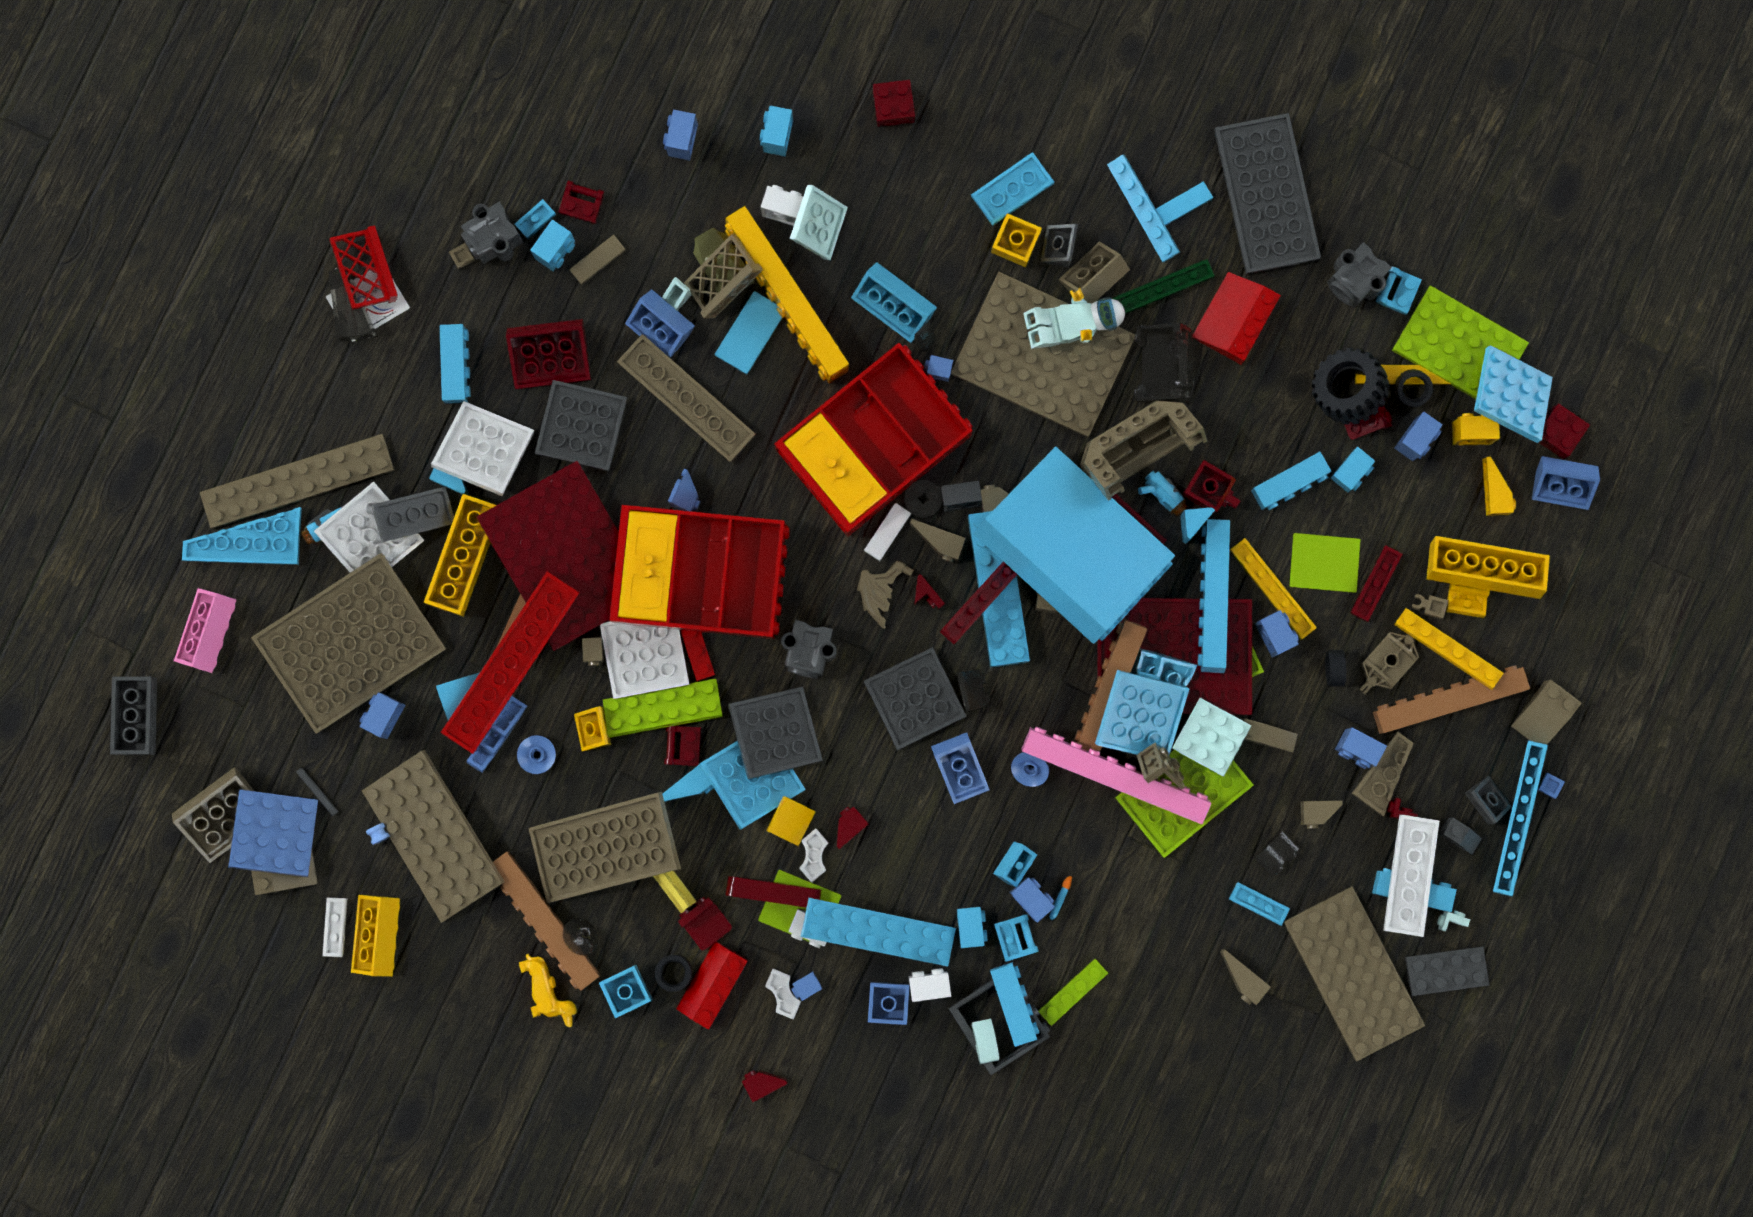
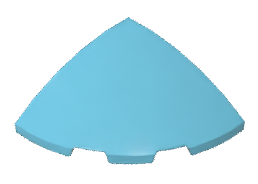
M1140 648L1131 673L1186 687L1195 673L1197 665Z
M479 673L436 686L448 720Z

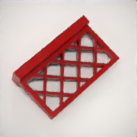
M375 225L367 227L366 230L330 237L329 240L352 310L384 302H396L398 294ZM364 236L366 241L364 247L353 242L356 237ZM344 241L349 245L344 252L337 248L335 242ZM351 246L361 251L357 258L347 253ZM363 252L371 257L369 265L359 260ZM344 257L354 261L351 269L343 266L342 260ZM357 263L367 268L363 276L352 271ZM368 270L376 273L377 279L375 282L365 278ZM350 274L360 279L356 287L348 282ZM362 281L372 286L369 293L359 289ZM375 287L382 291L384 297L375 298L370 294ZM356 292L366 297L363 302L355 304L353 296Z

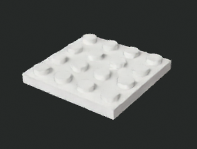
M463 401L431 463V467L503 496L534 434V430Z
M374 481L314 530L317 536L350 573L380 553L384 554L393 567L424 541L418 533L381 542L371 505L389 501V498Z
M611 621L600 624L613 699L689 685L680 630L615 624Z

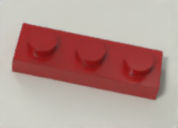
M680 630L696 680L700 681L715 676L702 633Z

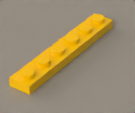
M1405 608L1394 624L1491 690L1504 674L1407 608Z

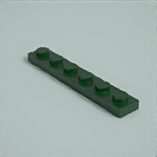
M1208 259L1111 299L1119 301L1123 305L1125 314L1212 279L1215 275Z

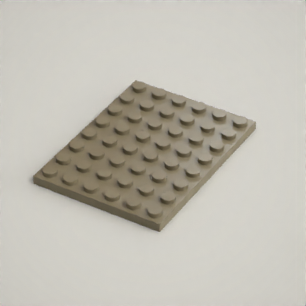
M998 272L950 374L1088 438L1136 335L1116 327L1110 330H1097L1092 340L1085 344L1079 339L1072 343L1031 349L1028 332L1034 329H1027L1023 313L1035 307L1048 309L1068 303ZM1031 316V323H1036L1035 317ZM1035 334V341L1038 343L1040 342L1039 335Z
M383 553L378 554L251 637L316 734L371 699L374 694L377 695L378 692L380 693L446 649Z

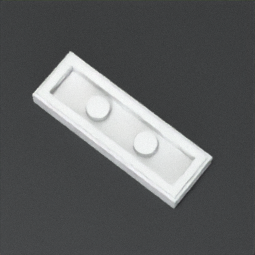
M895 503L864 551L880 561L911 513Z
M327 898L323 956L343 957L347 912L346 898Z

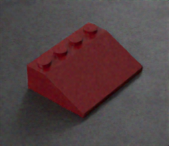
M583 319L507 328L506 340L515 389L552 385L553 380L564 383L591 380Z

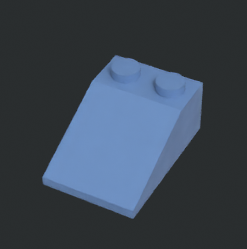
M967 732L931 746L954 804L990 790Z

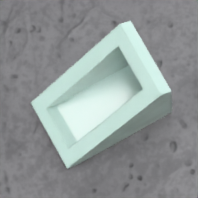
M675 277L662 298L678 311L692 294L690 289Z

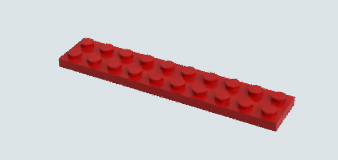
M549 571L546 572L440 733L470 753H475L580 594L579 591Z

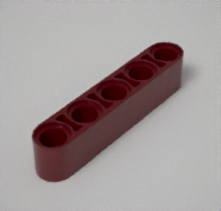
M728 876L725 895L807 908L808 899L820 900L822 890Z

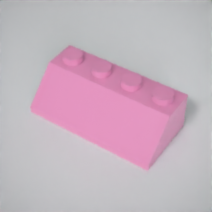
M198 588L174 659L175 662L210 673L213 672L217 665L219 651L223 646L225 633L229 628L231 615L235 610L236 599Z

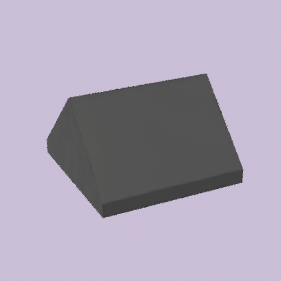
M1047 225L1040 262L1069 268L1078 225Z
M1490 776L1485 777L1465 792V795L1487 824L1497 823L1512 807Z

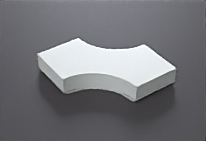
M814 829L802 840L806 850V857L799 869L811 883L826 871L822 862V853L828 842L817 829Z
M773 968L765 987L771 990L776 997V1013L794 1020L801 1001L795 998L790 990V975Z

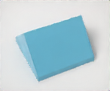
M1213 508L1188 509L1180 514L1182 539L1185 544L1215 511Z

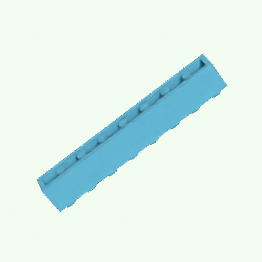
M1207 519L1206 524L1202 525L1201 534L1202 537H1205V544H1201V555H1204V562H1201L1200 573H1204V580H1200V591L1203 592V598H1200L1199 610H1203V617H1199V628H1202V635H1199L1198 647H1202L1201 654H1198V666H1201V672L1224 673L1227 655L1230 520Z
M1528 741L1493 893L1513 897L1548 748L1546 744Z

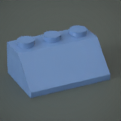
M653 290L639 299L625 323L639 336L642 334L646 336L669 358L687 340L695 325Z
M1542 456L1536 470L1532 500L1589 510L1600 482L1598 466Z

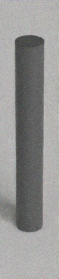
M302 767L298 769L296 773L329 813L332 816L336 815L339 811Z

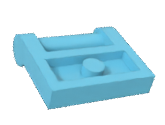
M1391 266L1392 268L1388 271L1389 275L1386 280V286L1381 294L1377 296L1376 302L1407 315L1422 279ZM1397 277L1400 278V282L1391 301L1387 297Z
M1028 914L994 924L1005 962L1039 951L1038 947L1034 944L1029 928ZM1017 923L1021 925L1028 947L1022 950L1015 927Z

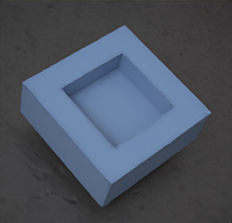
M1545 773L1538 791L1556 799L1565 782L1549 773Z

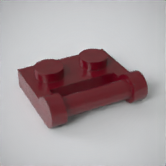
M568 180L558 213L595 224L605 191L589 189ZM573 191L596 198L595 203L572 197L571 193Z
M666 727L668 735L664 764L698 766L701 727ZM675 732L681 733L680 759H674Z

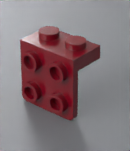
M1385 406L1379 407L1377 409L1379 412L1375 416L1374 414L1370 415V419L1367 421L1360 420L1359 424H1353L1352 422L1348 425L1344 424L1349 438L1352 440L1374 431L1391 427L1392 418L1390 413L1386 411Z
M702 897L694 903L696 907L693 910L687 909L679 915L681 919L678 923L681 927L685 928L701 950H706L732 929L730 922L710 897L707 899Z

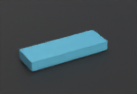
M1203 181L1156 208L1166 226L1212 200L1213 196Z
M1239 882L1236 883L1229 897V900L1282 926L1290 908Z

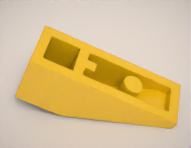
M1491 457L1482 459L1486 516L1510 515L1514 513L1516 500L1513 498L1512 492Z

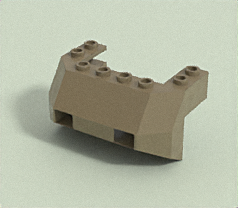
M1155 401L1087 442L1080 466L1082 471L1093 480L1109 501L1116 493L1125 491L1121 484L1122 481L1183 444L1192 451L1194 446L1201 442H1207L1204 428L1184 403Z

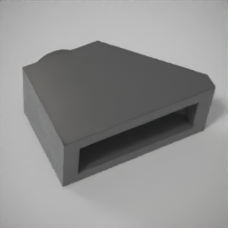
M1448 818L1438 834L1470 855L1474 853L1482 840L1472 829L1455 818Z

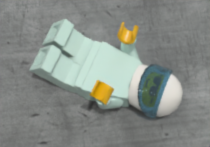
M1078 288L1079 290L1076 292L1070 291L1072 304H1063L1059 307L1048 309L1035 307L1023 314L1027 329H1034L1028 332L1031 349L1072 343L1079 339L1085 344L1092 340L1097 330H1116L1125 317L1123 305L1119 301L1111 299V297L1099 299L1092 304L1087 303L1083 299L1084 295L1081 288ZM1031 316L1035 317L1036 323H1031ZM1035 334L1039 335L1040 342L1038 343L1035 341Z

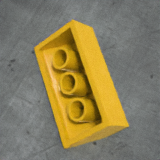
M358 895L351 973L393 977L400 898Z

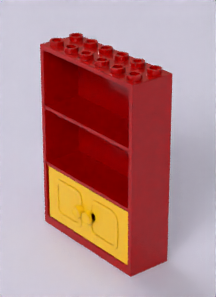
M900 343L896 344L774 443L775 450L847 537L972 435L973 430L971 428L973 426L967 418L963 419L960 416L959 408L954 403L951 405L948 402V396L944 390H938L935 386L936 381L930 374L926 375L923 372V365L917 359L914 361L909 348L906 345L902 346Z
M622 505L609 621L615 624L775 639V635H779L780 627L779 622L776 621L777 616H781L782 604L778 602L779 597L783 596L784 585L780 584L781 577H785L786 566L782 563L783 558H787V545H784L785 539L789 538V526H786L783 520Z

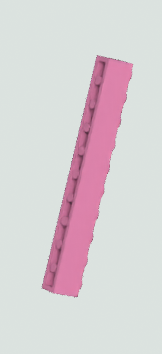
M1036 726L1035 729L1030 727L1021 748L1022 752L1203 824L1211 806L1207 795L1197 792V795L1193 794L1187 787L1181 790L1179 787L1171 785L1172 781L1161 778V780L1155 779L1148 784L1144 780L1142 772L1137 771V767L1126 763L1124 766L1119 764V760L1114 757H1102L1099 751L1091 748L1087 751L1082 748L1083 745L1072 741L1070 744L1065 742V738L1060 735L1054 734L1051 736L1046 734V730Z

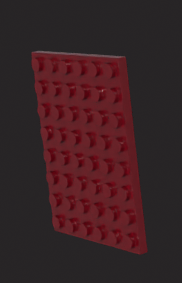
M578 460L476 516L525 603L547 571L580 592L548 641L553 651L610 619L619 532Z
M1141 598L1120 621L1123 623V620L1127 619L1147 628L1140 647L1141 649L1164 654L1197 665L1195 673L1186 686L1190 690L1182 714H1191L1199 698H1202L1231 715H1252V599H1228L1227 655L1224 673L1201 672V666H1198V654H1201L1202 647H1198L1199 635H1202V628H1199V617H1203V610H1199L1200 599ZM1118 624L1103 641L1097 640V678L1103 675L1104 669H1102L1105 658L1109 659L1111 654L1109 647L1112 640L1116 641L1118 633H1116Z

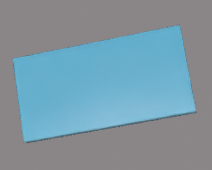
M1032 152L971 194V197L991 225L994 226L1003 220L1007 213H1013L1052 186L1054 181Z
M754 291L714 355L747 375L782 320L776 310L778 308L776 303L771 302Z

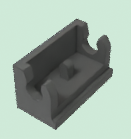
M979 481L941 486L944 512L982 507Z

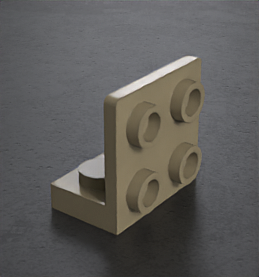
M1155 742L1137 754L1143 778L1148 784L1165 773L1181 790L1185 788L1183 783L1184 776L1179 771V762L1175 758H1171L1164 747H1160Z

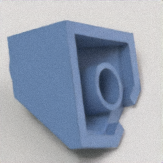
M684 469L681 473V476H683L682 480L678 479L668 502L671 507L681 511H697L701 501L698 500L699 496L688 470Z

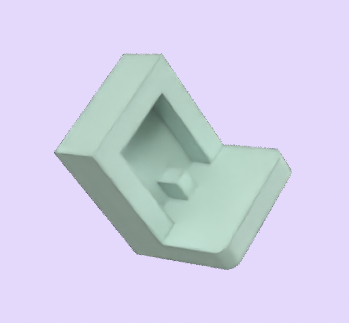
M1455 910L1454 913L1444 911L1443 914H1440L1437 925H1439L1438 930L1446 931L1449 921L1468 927L1470 919L1465 918L1466 914Z

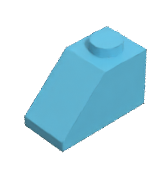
M435 468L433 469L429 478L431 481L460 494L468 495L464 480Z

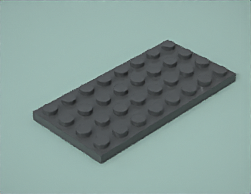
M1289 113L1215 127L1214 131L1246 275L1320 260L1321 255Z

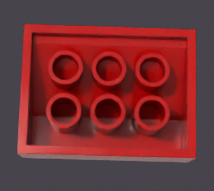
M1228 272L1191 338L1241 365L1281 295L1263 285Z

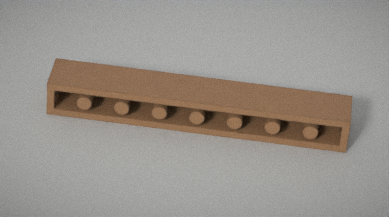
M1124 619L1123 623L1119 622L1116 633H1118L1116 641L1112 640L1109 651H1111L1109 659L1105 658L1103 662V675L1097 678L1095 687H1097L1095 695L1091 694L1088 702L1090 709L1088 713H1084L1081 720L1083 727L1081 731H1077L1074 741L1083 745L1082 748L1087 751L1090 748L1101 751L1102 746L1096 745L1095 741L1117 670L1131 673L1147 628L1143 625Z
M1516 665L1505 668L1506 672L1492 690L1476 679L1471 678L1468 679L1469 683L1462 685V682L1451 684V689L1445 691L1441 687L1432 690L1433 694L1428 696L1425 693L1415 695V700L1407 701V698L1395 701V706L1389 707L1388 704L1378 706V711H1374L1373 715L1379 734L1529 690L1530 686L1524 668L1517 669Z
M505 852L493 863L505 881L500 886L501 890L506 896L510 895L514 900L511 903L517 911L521 910L525 915L523 919L529 927L533 926L537 931L534 934L541 943L544 941L548 946L546 950L552 958L556 957L560 962L558 967L564 974L568 973L571 977L569 981L575 989L579 988L581 991L598 979L601 974L511 853Z

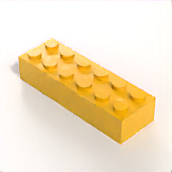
M465 494L462 495L426 594L425 604L464 617L490 545V541L476 516L496 505Z
M1435 536L1429 548L1427 580L1541 599L1547 591L1550 555Z

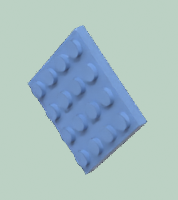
M239 790L228 868L308 877L318 800Z

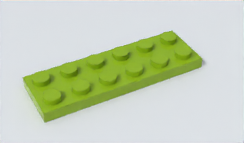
M716 679L628 697L603 700L609 738L723 717Z

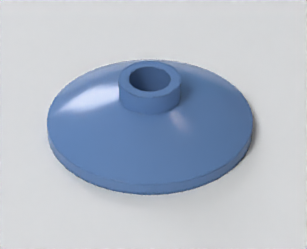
M538 735L530 736L523 740L517 751V759L520 766L532 774H541L548 771L556 758V751L552 742ZM537 751L541 753L538 759L534 757V753Z
M1023 752L1013 759L1011 771L1019 783L1035 787L1047 780L1049 766L1046 761Z

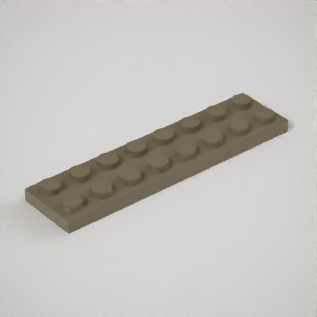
M643 334L617 361L622 368L730 463L756 435Z

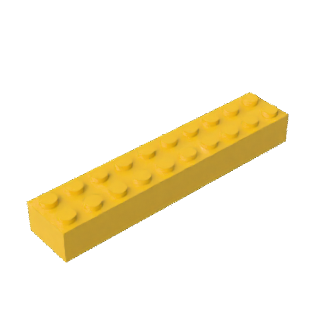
M744 206L726 217L725 233L728 237L731 234H735L755 264H760L763 271L756 277V280L761 287L765 286L767 290L766 295L771 302L776 303L778 307L776 310L781 318H786L788 322L787 327L792 334L796 333L798 344L802 349L807 350L809 354L807 357L812 365H817L819 369L818 374L823 381L827 380L830 384L847 373L849 368L848 361L747 208Z

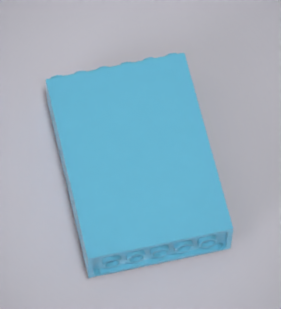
M1056 446L984 519L974 533L978 539L1093 644L1098 639L1101 641L1105 639L1172 566L1171 560L1175 557L1166 546L1112 497L1108 501L1093 480Z

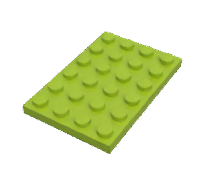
M1430 285L1392 351L1412 363L1420 365L1451 383L1453 387L1476 399L1485 349L1491 345L1519 360L1529 342Z
M1176 750L1170 752L1169 756L1175 758L1180 764L1179 771L1184 776V786L1189 788L1193 794L1197 795V792L1207 795L1208 800L1211 802L1203 824L1123 792L1117 795L1115 799L1161 856L1165 858L1253 786V783L1234 760L1223 777ZM1163 773L1162 775H1160L1159 778H1157L1159 780H1161V778H1165L1172 781L1165 773Z

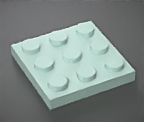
M807 185L790 239L821 258L831 260L848 207L815 186Z
M1199 698L1172 749L1224 777L1247 736L1251 725Z

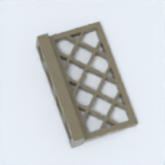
M731 234L684 284L690 289L692 296L701 307L702 311L700 313L703 318H715L763 269L760 264H755L735 234ZM732 242L736 245L735 253H729V245ZM720 254L724 255L723 266L717 265V257ZM729 255L735 256L734 267L728 266ZM740 257H744L748 263L744 268H739ZM708 266L712 267L711 278L705 277V269ZM717 268H723L722 279H716ZM728 269H734L732 280H727ZM695 279H700L699 290H696L692 285ZM705 280H711L710 291H704ZM716 281L722 282L720 292H715ZM704 293L710 294L707 305L703 301Z

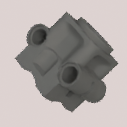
M500 201L489 208L484 204L476 205L472 212L474 218L461 225L464 231L461 233V236L476 261L481 259L483 264L495 257H498L501 261H510L514 255L513 249L524 242L514 225L510 223V218Z
M1363 242L1356 251L1347 249L1340 254L1334 262V270L1336 272L1327 284L1340 301L1355 308L1364 298L1369 300L1375 299L1386 286L1384 276L1392 267L1385 261L1376 258L1371 248Z
M795 620L793 631L785 633L781 639L782 646L787 651L784 664L785 668H788L787 672L813 679H818V676H822L825 663L833 661L837 655L836 647L831 643L833 629L827 627L814 628L805 622ZM789 638L796 640L795 645L792 647L785 645L786 640ZM827 647L833 649V654L830 656L823 654V650Z

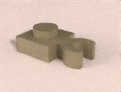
M1415 595V599H1419L1421 604H1413V609L1421 610L1423 608L1425 609L1424 615L1443 620L1449 600L1431 595L1428 600H1425L1422 595Z

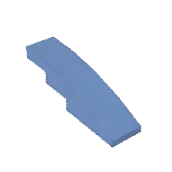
M512 696L475 753L470 755L466 763L483 773L519 721L527 705Z

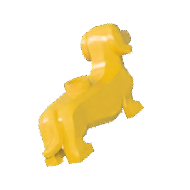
M526 954V959L528 960L519 962L521 973L529 971V974L532 976V998L537 1004L531 1007L533 1018L541 1014L547 1017L561 1015L565 1025L571 1028L572 1017L577 1012L576 1005L572 1001H560L556 998L553 989L556 987V982L553 976L550 977L544 959L539 956L531 957L529 954Z

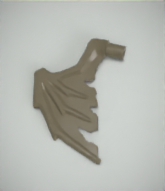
M896 561L886 573L871 574L868 570L861 572L857 591L861 593L864 611L867 610L883 629L886 628V620L880 615L878 608L883 612H888L890 603L887 598L891 599L892 588L888 586V583L893 584L896 577L902 572L910 577L914 572L913 569L901 561Z

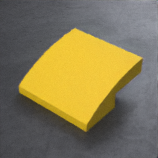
M1450 584L1446 612L1484 618L1486 616L1487 598L1490 590Z
M783 796L766 831L799 846L816 811Z

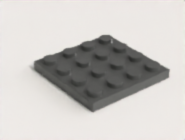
M553 380L535 454L570 463L578 460L580 465L610 472L628 398Z
M933 647L864 680L897 750L966 717Z
M803 687L728 705L747 779L823 761Z

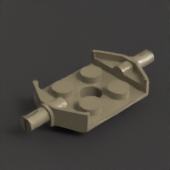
M1387 633V636L1361 663L1367 680L1359 690L1364 695L1372 686L1386 689L1394 687L1419 658L1413 643L1414 638L1409 634ZM1388 655H1393L1396 658L1395 665L1387 664L1386 658Z

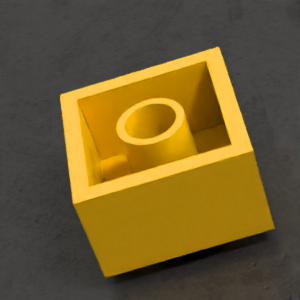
M1007 213L991 253L1026 267L1042 228Z
M1464 413L1452 422L1453 445H1491L1500 439L1499 423L1483 415L1474 416L1473 413Z

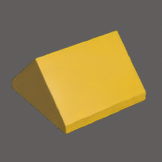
M598 706L574 714L582 751L611 745L603 707Z

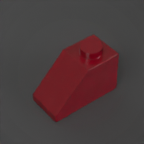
M848 806L839 813L842 817L839 818L838 849L842 848L868 825L867 821L854 806L851 809Z
M754 1070L745 1074V1079L742 1080L752 1102L788 1083L785 1078L763 1071L755 1072Z

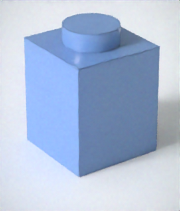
M931 355L930 360L925 362L924 371H927V375L930 374L934 379L949 382L953 360Z
M812 971L792 983L794 987L791 990L797 999L801 998L803 1001L820 991L822 986Z

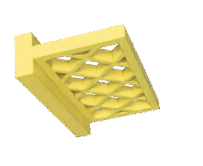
M674 871L653 876L680 913H683L697 902Z

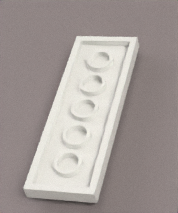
M1399 815L1383 931L1424 937L1439 828L1438 820Z

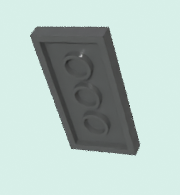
M446 487L371 505L382 543L452 525L454 520Z
M1482 946L1405 957L1411 996L1489 986L1484 948Z

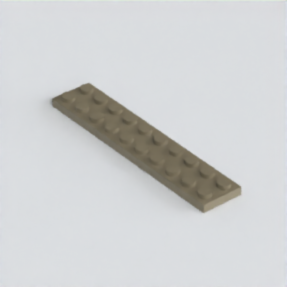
M383 434L202 491L200 496L210 528L215 529L393 472L395 469Z

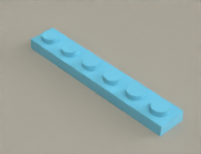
M1121 155L1107 164L1162 262L1180 253L1126 156Z

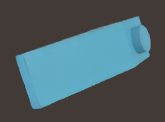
M698 765L663 793L664 802L702 794L703 792L707 794L714 787L701 766Z

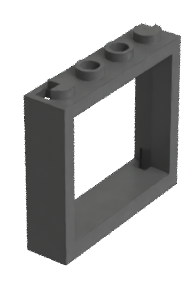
M993 979L948 1007L976 1053L974 1033L958 1008L994 986ZM1028 995L1024 997L1026 1004H1029L1027 1002V999L1029 998ZM1034 1004L1031 1006L1033 1015L1030 1018L1033 1023L1036 1022L1040 1032L1037 1040L1024 1044L995 1064L992 1062L984 1063L990 1075L1050 1037L1048 1035L1050 1029L1045 1021L1042 1023L1039 1021L1037 1016L1040 1014Z

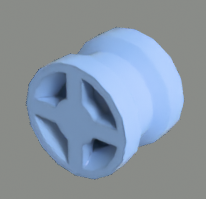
M384 823L378 824L366 831L367 835L372 839V845H376L390 837L389 833L384 829Z

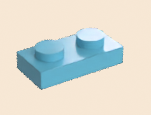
M542 199L519 219L515 226L529 239L550 221L556 213Z

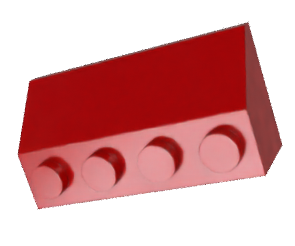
M715 942L676 1009L709 1030L746 966L748 959Z

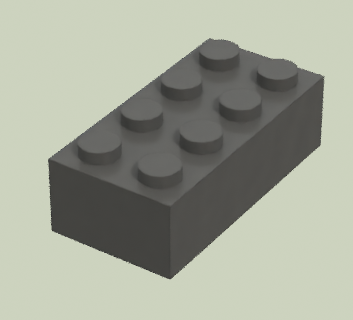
M112 677L110 754L155 755L157 678Z

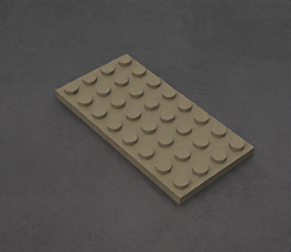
M425 750L420 751L362 790L379 821L384 823V829L389 833L390 839L441 923L505 882Z
M662 792L528 828L547 903L681 869Z
M1352 886L1283 922L1356 1062L1425 1026Z

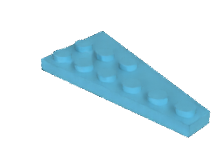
M298 507L291 511L281 512L274 516L257 519L233 528L223 529L216 533L183 541L182 561L299 565L302 508Z

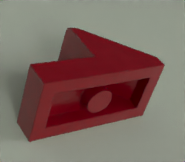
M920 574L917 577L914 605L927 596L928 599L926 601L933 609L935 607L938 610L941 609L945 603Z

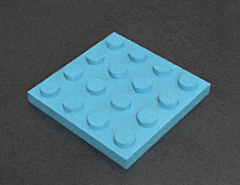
M1490 345L1485 349L1474 411L1538 443L1542 440L1553 377Z
M1117 670L1095 744L1137 755L1156 742L1160 747H1164L1170 755L1190 689L1185 686Z
M738 741L699 764L740 830L777 808L783 796L792 799L806 790L793 769L747 779Z

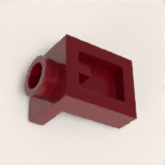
M1394 798L1393 801H1390L1388 812L1391 818L1399 819V815L1417 817L1418 814L1412 813V809L1401 807V810H1399L1400 798Z

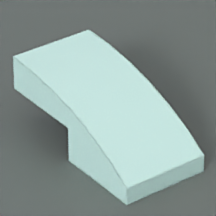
M992 1020L972 1022L980 1064L999 1061Z

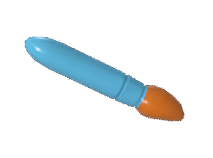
M1068 876L1062 883V888L1056 898L1054 908L1050 912L1051 920L1057 917L1067 892L1071 887V876Z

